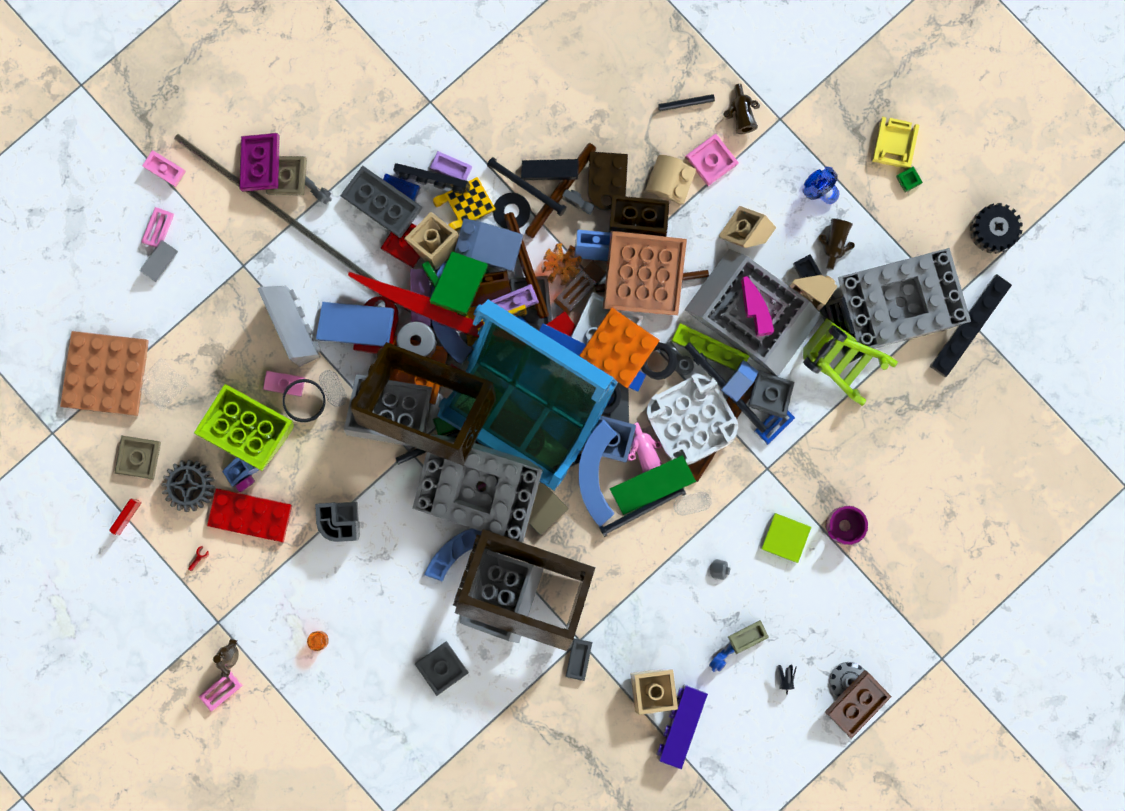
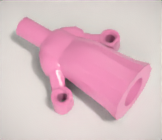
M636 422L634 423L636 425L635 437L632 441V448L627 460H634L637 451L642 473L662 465L655 451L662 444L659 441L653 440L649 434L642 433L639 423Z

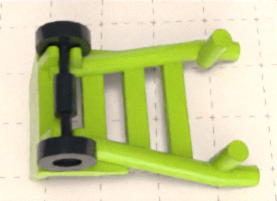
M826 318L803 347V363L812 372L818 374L821 371L829 376L852 400L863 406L866 403V399L860 395L858 389L850 387L851 383L873 357L878 358L883 370L888 369L889 365L894 368L898 361L886 353L856 342V338ZM843 346L850 347L834 369H832L829 364ZM858 351L865 353L843 380L839 375Z

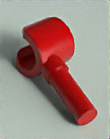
M203 546L198 547L196 551L197 556L188 570L192 571L201 559L207 558L209 551L205 555H200Z

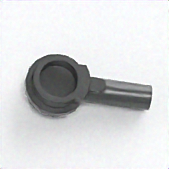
M306 176L305 185L311 189L310 192L324 204H327L329 201L331 202V193L323 187L319 189Z
M668 341L666 345L674 351L677 358L676 371L681 375L690 374L694 368L693 360L688 356H682L672 341Z

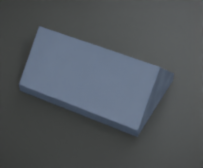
M580 410L577 420L585 424L590 413ZM601 416L597 425L604 419L617 433L606 446L602 456L627 462L636 425ZM576 426L570 447L580 433V429Z

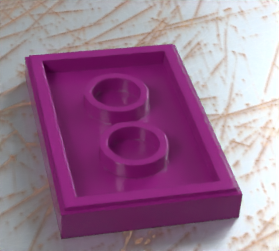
M278 133L241 136L239 189L242 192L278 188L280 138Z

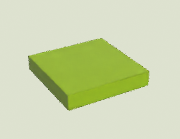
M774 513L761 549L799 563L811 526Z

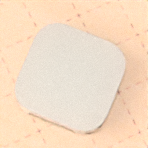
M699 373L691 375V378L660 394H655L648 404L647 415L649 422L671 460L683 455L687 465L693 464L728 446L737 436V419L719 389L718 383L707 375H699Z

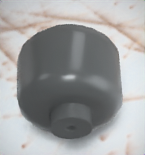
M716 559L711 563L710 574L712 578L724 580L730 574L731 568L728 567L727 561Z

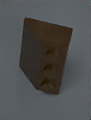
M613 195L609 232L616 231L666 237L669 201Z

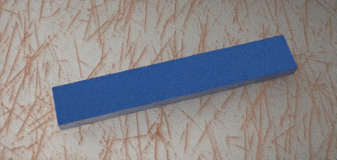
M542 323L539 329L541 333L578 356L586 346V344ZM639 371L629 385V388L638 392L646 374Z

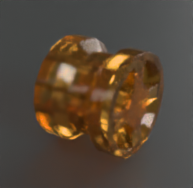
M323 631L312 632L307 639V644L313 651L323 650L329 643L328 635Z

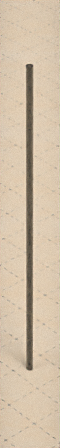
M180 134L175 136V141L240 188V178ZM256 190L245 191L353 272L377 280ZM430 320L429 327L434 331L432 321Z

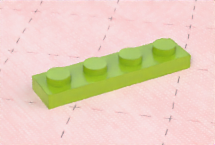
M681 323L672 339V342L683 347L690 342L706 358L733 371L738 368L743 360L747 362L749 355Z

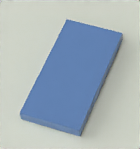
M322 302L316 339L320 341L383 347L390 340L395 310L385 307Z

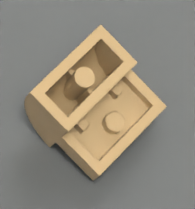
M659 155L645 191L682 205L686 200L696 169L684 164L683 160L676 157Z

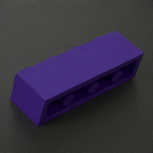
M685 684L683 688H679L676 696L679 699L677 703L678 709L671 710L669 716L672 718L670 726L666 725L663 733L665 737L664 743L659 745L656 753L659 756L658 760L660 762L682 770L708 693Z

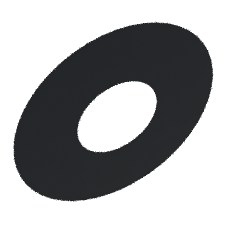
M506 193L500 196L494 204L496 209L493 211L495 221L501 227L508 229L504 218V209L508 204H515L519 208V215L516 217L518 227L524 226L531 214L527 199L518 193Z

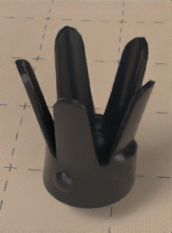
M792 664L786 668L785 677L782 666H777L780 679L779 689L786 690V695H788V690L795 689L794 678L797 666L793 673Z

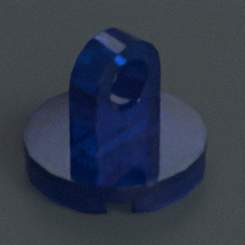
M826 166L822 171L821 169L814 171L805 180V188H802V192L810 200L820 198L826 204H833L840 195L838 188L835 186L838 174L832 167ZM830 190H833L832 196L830 198H826V194Z

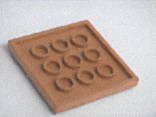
M611 231L603 309L614 308L615 310L678 316L687 239Z
M71 331L60 407L138 416L149 340Z

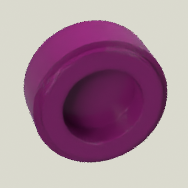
M251 475L235 487L239 492H242L255 483V480Z

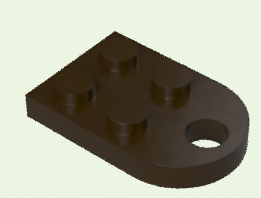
M589 152L587 192L590 202L596 208L605 211L611 210L613 195L626 196L628 154ZM605 195L611 198L609 206H605L601 202V198Z

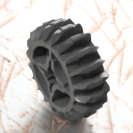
M181 460L180 467L177 464H173L174 471L172 469L167 470L170 476L164 475L163 478L167 480V483H162L161 485L167 487V490H163L162 494H169L165 500H172L171 507L177 505L178 511H181L184 507L185 512H189L191 507L192 511H197V505L200 508L204 507L202 501L210 502L207 495H214L209 490L215 489V485H210V482H213L215 479L213 477L208 478L212 472L210 470L205 471L206 465L200 466L199 461L193 464L192 460H188L186 464L185 461ZM186 471L183 479L180 482H175L177 477ZM193 471L199 474L202 483L195 481L194 475H192ZM191 483L192 485H196V487L185 488L180 486ZM175 488L182 491L184 501L176 495ZM196 490H202L200 495L196 499L191 501L194 492Z

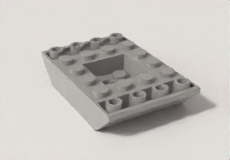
M950 248L838 277L854 327L856 342L873 349L944 331L971 322ZM896 298H903L905 306L898 307L896 305Z
M731 249L726 252L685 308L686 312L740 351L749 355L751 359L775 376L780 375L822 317V314L808 299L746 255ZM747 276L762 295L772 319L774 329L772 335L756 336L754 317L746 318L741 284L743 277Z
M434 434L431 435L452 444H454L457 438ZM474 443L464 466L427 452L412 509L479 531L484 529L523 543L543 469L529 460ZM479 481H483L486 484L485 491L478 489L477 484Z

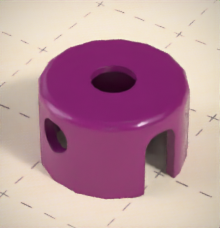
M842 506L834 509L829 514L826 520V530L834 542L842 545H853L860 542L866 536L868 520L860 509L854 506ZM842 520H847L850 523L848 531L840 529L839 524Z

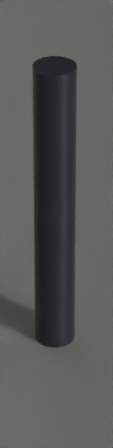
M714 94L661 103L658 104V109L660 112L715 102Z

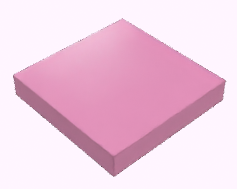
M716 133L685 156L708 187L739 163Z

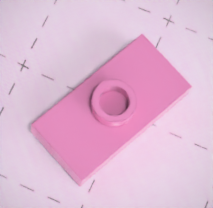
M266 371L263 390L284 394L289 384L305 378ZM305 382L293 385L286 394L302 397Z

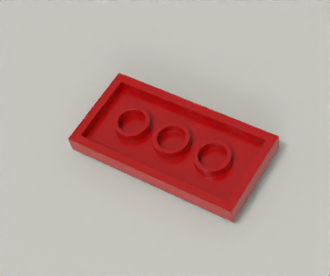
M216 488L207 526L284 543L293 505Z

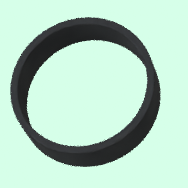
M299 379L289 384L285 389L283 408L286 414L293 420L310 422L317 419L324 411L326 404L325 394L316 382L309 379ZM302 382L315 385L323 395V405L320 411L315 416L306 419L293 416L285 405V396L288 390L293 385Z

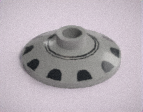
M843 662L837 665L830 676V687L833 693L839 697L849 687L848 680L852 678L855 681L865 669L854 662Z

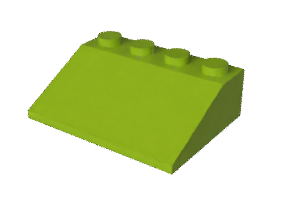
M224 384L194 431V434L263 471L294 428L292 420Z

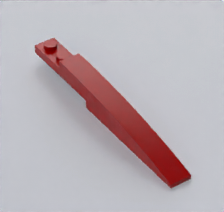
M352 272L348 273V276L407 310L477 339L479 338V335H477L478 328L484 325L483 322H479L475 326L473 325V319L431 304L430 297ZM495 328L492 335L495 336V340L506 343V340L514 342L513 346L522 349L527 346L526 343L504 329Z

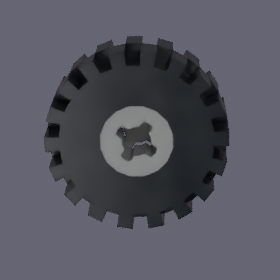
M993 203L984 207L975 215L976 217L971 222L973 225L970 226V231H973L971 238L976 239L974 244L981 245L979 249L982 251L987 249V253L995 252L997 254L1008 250L1019 241V236L1023 231L1020 228L1023 226V223H1019L1018 220L1021 217L1014 214L1016 212L1014 208L1010 210V206L1007 204L1002 206V203H997L996 205Z

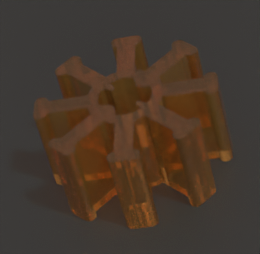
M558 243L553 252L551 249L546 251L543 260L547 261H544L541 270L542 273L553 270V273L547 279L550 283L554 282L557 274L560 275V285L562 286L568 283L570 277H572V280L577 277L580 269L576 268L579 267L582 259L581 256L570 258L575 251V247L572 245L569 246L566 254H563V244ZM562 262V264L564 263L565 266L561 267V264L558 265V263Z

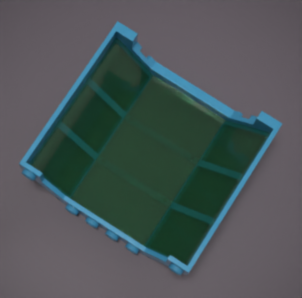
M488 299L483 305L479 304L473 314L475 315L473 325L477 326L482 319L485 323L478 331L477 335H479V338L472 346L474 351H472L467 359L469 364L465 371L493 382L496 401L476 441L485 447L531 461L543 469L540 482L555 491L566 476L571 464L580 454L583 445L594 431L618 382L612 376ZM453 391L447 399L444 397L438 405L440 410L437 416L458 430H461L476 399Z

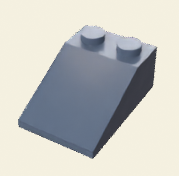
M464 218L455 253L487 263L489 267L514 272L523 234Z

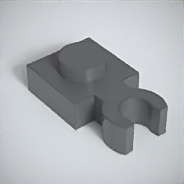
M566 189L562 195V200L578 209H582L589 215L594 210V205L584 201L581 198V194L575 190L569 191Z

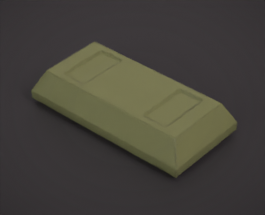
M761 620L728 636L735 654L769 638Z

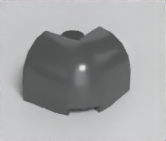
M358 502L315 504L317 528L324 538L334 542L359 540Z

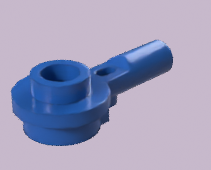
M731 644L726 650L723 649L721 653L719 652L709 664L713 672L716 670L720 672L727 664L725 659L734 652Z

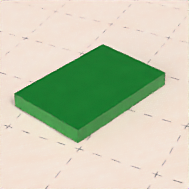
M451 252L432 294L430 303L467 316L486 273L488 264Z

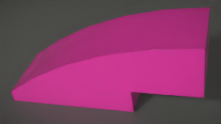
M747 276L743 277L741 284L746 318L754 317L756 336L772 335L774 329L768 307L752 281Z

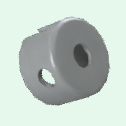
M408 323L401 328L397 335L396 342L398 347L427 358H431L436 351V337L431 328L424 323ZM413 335L420 336V345H411L410 338Z

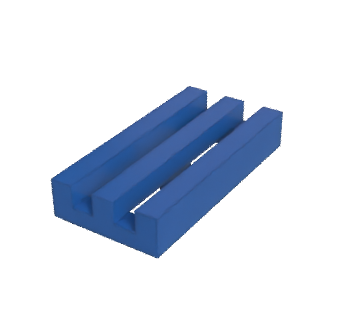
M787 411L786 416L789 419L769 438L766 435L783 418L779 417L763 433L758 428L754 432L768 445L795 417ZM770 415L763 422L764 425H767L775 416Z

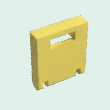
M882 116L872 161L905 169L911 168L919 124H915L913 131H910L912 122L889 118L886 126V117ZM885 153L901 156V161L885 158Z

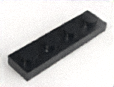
M395 163L393 171L400 179L416 180L415 182L422 185L427 183L434 184L433 186L438 189L450 188L458 194L463 192L469 193L471 187L467 180Z

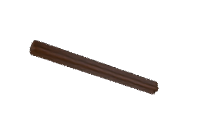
M591 143L586 145L577 158L579 160L578 175L589 161V152L596 151V147ZM575 179L561 180L550 198L559 203L565 190L570 188ZM544 204L526 229L525 234L530 238H534L554 209Z
M509 212L505 214L504 218L508 229L520 233L514 213ZM522 239L518 258L527 284L533 286L539 301L538 304H535L540 319L548 317L549 313Z

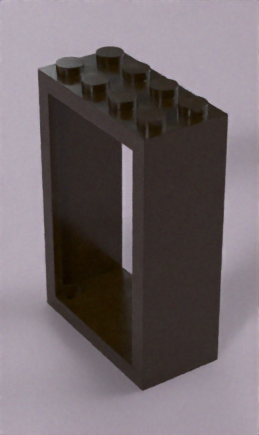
M386 342L383 348L379 349L377 359L374 364H371L366 380L361 382L357 397L352 399L350 408L358 425L464 466L496 401L493 382ZM395 369L476 399L454 444L372 413Z
M483 529L481 536H476L453 603V606L456 607L454 613L567 651L574 640L596 567ZM484 549L579 580L580 584L566 629L469 596Z

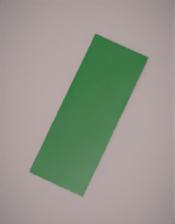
M683 455L610 488V491L622 514L625 515L691 485L696 480Z

